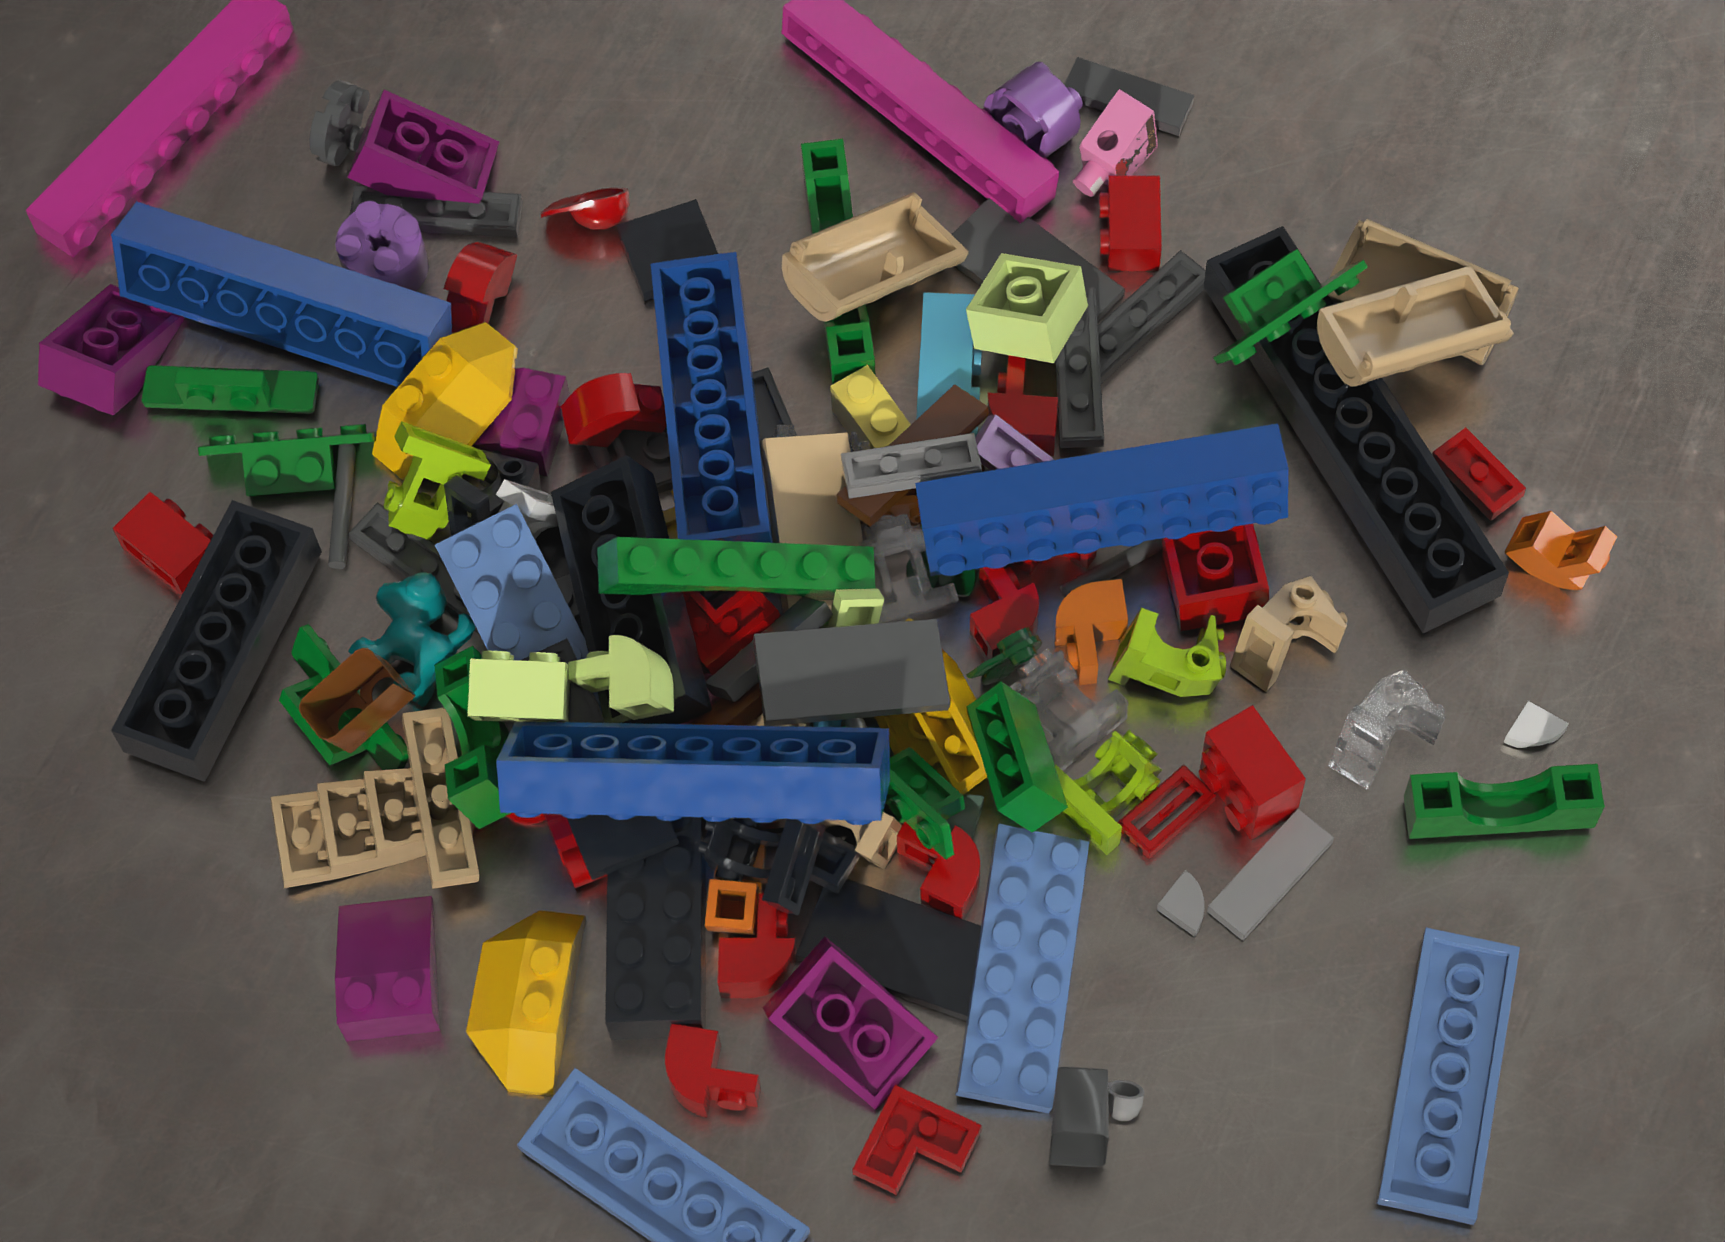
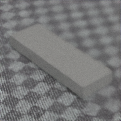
M974 433L841 453L849 499L916 488L915 483L982 472Z
M1297 809L1208 905L1207 912L1244 941L1333 843L1334 837Z

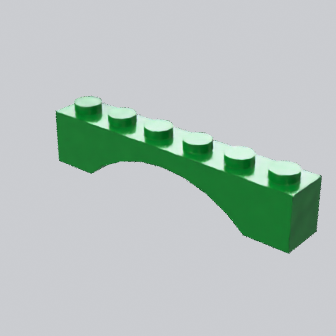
M843 139L801 143L803 176L811 234H814L853 217L849 177ZM866 304L828 322L824 321L832 385L867 365L876 376L875 357Z
M616 537L597 548L600 594L646 595L668 592L723 590L771 592L807 597L815 600H834L835 591L839 589H876L873 546Z

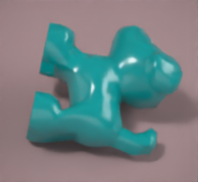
M420 572L401 581L384 583L378 589L376 594L377 604L392 619V622L381 638L372 641L361 637L352 644L348 652L353 654L360 648H368L390 664L396 660H401L413 665V673L405 672L400 674V676L416 695L412 701L421 707H425L436 687L434 665L457 654V650L471 639L476 626L470 615L461 613L459 614L457 629L448 636L433 631L429 626L442 617L447 605V599L438 579L432 573ZM396 681L393 682L394 684L402 688V686L399 683H397Z

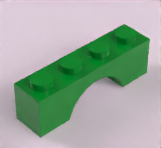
M471 646L434 665L437 696L453 722L462 752L461 757L445 764L448 800L478 829H481L511 814L500 813L496 763L509 732L503 721H476L468 716L470 659H482V654L474 646Z
M1598 764L1551 766L1542 773L1527 779L1494 784L1472 782L1461 777L1458 772L1412 774L1409 777L1404 793L1409 839L1595 828L1605 807Z

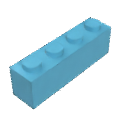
M923 292L916 420L954 384L980 401V387H972V375H981L982 350L974 349L966 308L975 294ZM978 426L971 432L974 433L975 437L978 434Z

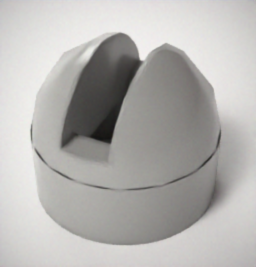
M1127 1080L1109 1082L1108 1103L1110 1116L1119 1121H1129L1136 1117L1143 1104L1144 1089L1140 1085Z

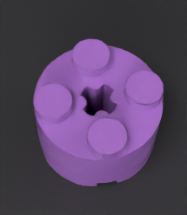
M1039 61L1024 68L986 98L984 103V109L991 114L995 121L1010 133L1017 134L1024 144L1041 157H1049L1072 139L1080 129L1079 110L1083 107V102L1079 93L1071 87L1066 88L1051 73L1050 69Z
M366 201L359 204L356 211L349 215L340 226L335 246L342 268L388 283L397 284L413 291H417L426 279L429 268L427 253L418 221L409 212L395 205Z

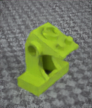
M401 421L394 438L401 451L413 455L409 471L400 486L398 483L389 481L388 491L384 500V509L388 510L390 527L396 528L405 534H413L430 540L437 528L444 529L449 521L444 484L456 475L462 478L463 473L484 481L491 464L480 449ZM423 478L440 483L436 494L432 498L429 494L417 493Z
M1141 607L1119 642L1107 680L1125 686L1129 678L1180 697L1210 695L1226 674V657L1224 652H1219L1218 640L1224 639V630L1216 628L1215 616L1210 615L1205 628H1201L1195 646L1188 649H1179L1163 642L1157 634L1155 624L1159 614Z
M1130 730L1124 735L1114 731L1112 737L1106 740L1095 754L1099 762L1079 779L1072 780L1062 769L1055 765L1068 808L1061 813L1106 855L1110 854L1121 841L1122 826L1114 818L1137 797L1143 800L1155 790L1160 783V779L1157 776L1163 770L1153 761L1158 753L1141 737L1136 736ZM1111 774L1124 788L1110 801L1105 802L1093 789Z

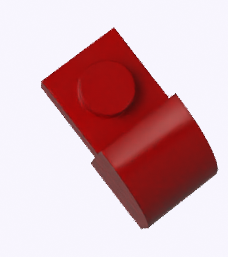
M482 242L468 244L459 252L449 270L443 288L449 291L446 301L451 303L452 333L484 322L489 324L495 299L508 294L517 254Z
M1008 355L1007 372L998 373L997 393H988L987 406L989 416L996 414L1049 456L1054 457L1058 397L1024 395L1026 358Z
M615 373L592 379L579 386L561 405L569 444L608 447L623 429L662 433L667 427L661 386L634 384L631 373Z
M1009 566L995 569L988 567L980 568L979 582L992 603L970 614V634L986 660L1001 654L996 644L1012 633L1028 627L1034 636L1038 629L1039 596L1034 583H1031L1021 588L1017 576Z
M904 822L896 835L897 853L930 868L920 887L921 904L965 920L977 898L980 888V855L976 844L964 830L955 825L951 832L954 855L945 860L934 848L927 849L919 840L916 832Z
M758 893L757 938H719L717 983L720 998H757L768 995L780 988L793 972L797 951L795 938H787L788 913L782 912L762 900L763 893Z
M671 1024L665 1052V1068L671 1090L677 1101L686 1110L697 1116L707 1118L711 1100L717 1101L718 1106L729 1110L740 1111L744 1110L745 1106L758 1107L761 1092L759 1075L717 1068L721 1050L718 1031Z

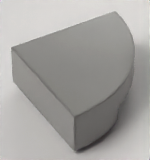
M1185 870L1158 903L1157 910L1195 937L1202 925L1205 901L1200 885Z

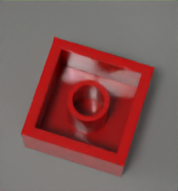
M1254 524L1235 526L1223 532L1210 530L1192 533L1180 539L1162 538L1163 557L1180 631L1205 627L1210 615L1215 616L1216 625L1244 620L1257 605L1263 608L1269 601V585Z
M1253 705L1208 730L1205 734L1199 776L1212 794L1217 792L1226 804L1224 807L1225 813L1236 830L1240 831L1243 829L1252 841L1289 819L1299 809L1306 778Z

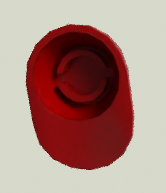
M610 187L566 197L553 202L540 213L541 218L570 212L575 221L592 230L609 229L619 224L627 215L630 205L628 188Z

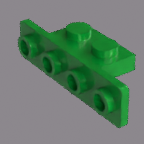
M1295 249L1223 297L1246 335L1213 356V359L1217 365L1229 360L1234 365L1245 361L1257 352L1254 344L1264 337L1269 342L1277 339L1292 328L1288 321L1299 314L1305 319L1323 308L1326 304L1322 298L1333 291L1339 296L1356 286L1360 282L1356 275L1368 268L1366 262L1363 259L1353 263L1322 284H1319L1299 250Z
M150 365L146 369L141 401L144 407L311 414L315 410L319 377L313 371Z
M366 424L340 426V434L323 436V427L296 430L297 438L280 439L279 431L252 433L253 441L237 443L235 434L210 436L209 445L198 447V455L242 452L246 496L335 489L336 480L332 445L376 441L377 431L367 432Z
M309 624L299 627L291 653L309 676V679L282 689L279 698L280 703L329 765L367 750L382 770L404 769L408 760L406 743L399 734L393 731L387 722L350 754L320 738L303 718L299 710L303 697L334 671L340 663L330 651L327 642L322 637H319ZM360 708L346 710L339 719V731L363 710Z
M909 746L890 757V783L885 803L889 806L891 813L898 822H906L916 832L919 840L927 849L934 848L946 860L954 855L950 825L946 820L965 809L964 796Z

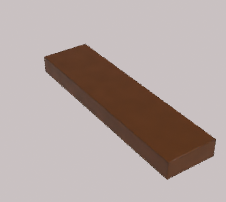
M954 384L889 446L970 434L989 416L988 406ZM845 486L836 494L837 504L871 527L911 489L849 499Z

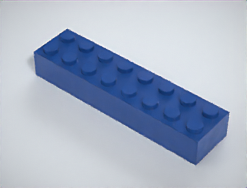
M136 201L111 234L120 296L396 387L404 381L440 338L452 334L450 302L332 265L316 258L304 256L279 246L270 245L238 233L214 227L198 220L186 218L161 208H155Z
M729 252L650 263L678 539L773 543L737 253Z
M1277 423L915 483L930 576L941 574L953 576L965 570L983 567L995 569L1004 567L1009 563L1026 560L1045 561L1053 556L1075 552L1088 554L1100 548L1118 545L1131 547L1139 545L1143 541L1161 538L1180 539L1188 534L1210 530L1223 532L1235 526L1253 523L1271 524L1278 519L1288 518L1289 469Z
M515 721L496 760L500 813H515V815L523 818L536 817L540 814H562V816L570 819L583 818L587 815H609V817L617 820H626L635 816H656L664 821L678 820L682 817H703L711 822H721L729 818H751V820L758 823H769L777 819H798L806 824H817L825 820H846L853 825H865L872 821L882 820L890 783L889 728Z

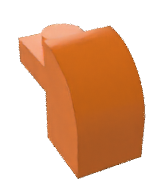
M1552 511L1522 517L1504 553L1527 573L1558 588L1581 590L1589 575L1600 573L1610 560L1609 553L1617 536L1606 526L1575 532Z
M1122 579L1091 582L1081 585L1072 590L1063 599L1058 608L1055 624V647L1066 645L1068 669L1077 670L1079 685L1097 683L1099 664L1095 642L1121 639L1127 630L1128 614Z
M760 845L753 867L764 869L766 846ZM716 878L710 879L704 925L707 931L755 935L757 932L758 893H761L762 883L743 879V882L718 880Z

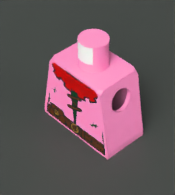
M1119 89L1081 142L1080 153L1083 168L1073 180L1074 185L1081 192L1093 197L1103 183L1108 186L1109 176H1132L1158 146L1154 111Z

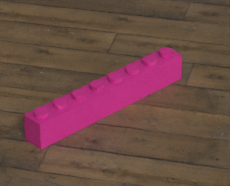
M232 0L25 210L35 232L72 258L82 248L89 246L111 218L117 217L123 211L125 204L140 189L145 188L151 182L153 175L168 160L176 157L181 146L195 132L205 127L209 117L223 103H227L233 98L239 86L250 75H254L260 70L263 62L272 52L288 41L294 29L287 7L277 0Z
M790 0L783 6L782 35L984 197L993 200L1019 223H1022L1027 217H1032L1055 198L1059 171L1050 160L1034 152L1024 144L1017 134L1010 133L995 121L988 111L980 109L967 99L956 86L950 85L933 72L927 63L919 61L904 49L897 39L890 38L876 27L869 17L860 14L844 0Z

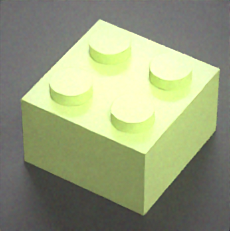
M1001 253L966 308L974 349L1054 363L1088 307L1081 266Z
M482 651V659H470L468 716L476 721L569 722L570 680H568V665L566 662H560L561 657H558V654L532 652L529 653V661L514 660V655H510V652Z

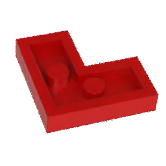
M698 591L683 592L700 662L711 675L715 674L737 655L741 649L753 641L754 634L762 633L781 616L777 608L761 592L738 591L716 610Z
M894 1085L852 1169L853 1175L897 1195L917 1153L961 1173L982 1131V1125Z

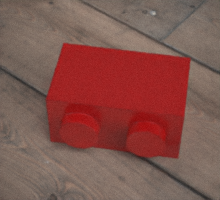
M1109 176L1108 191L1099 193V218H1107V229H1100V255H1108V271H1158L1160 269L1162 251L1160 176Z
M149 492L112 529L124 550L182 596L213 534L204 525L198 523L194 527L185 520L186 514L171 499L167 498L163 502L152 492Z

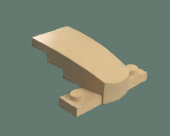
M445 708L402 714L410 768L364 771L363 779L317 783V791L271 797V809L284 888L366 873L425 855L432 889L479 882V869L472 837L476 826L448 800L445 764L458 757L451 719Z

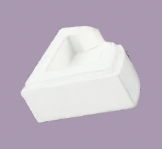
M1528 701L1506 735L1504 743L1521 749L1528 746L1550 744L1564 734L1569 723Z

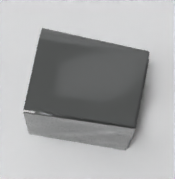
M1058 1067L1051 1131L1052 1146L1050 1141L1051 1156L1049 1153L1050 1165L1099 1167L1106 1164L1109 1143L1107 1069Z

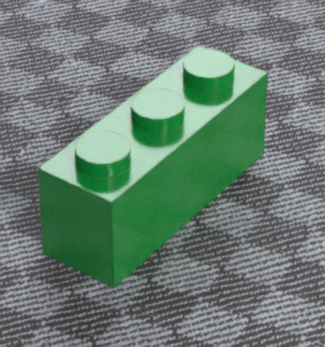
M1001 681L966 708L997 811L1033 833L1067 809L1068 805L1036 705Z

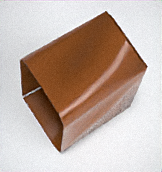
M360 648L303 697L299 710L303 718L320 738L351 754L416 695L388 661L368 648ZM392 677L402 686L401 688L393 683L373 701V688L381 679ZM350 708H360L363 710L339 731L338 722L346 710Z

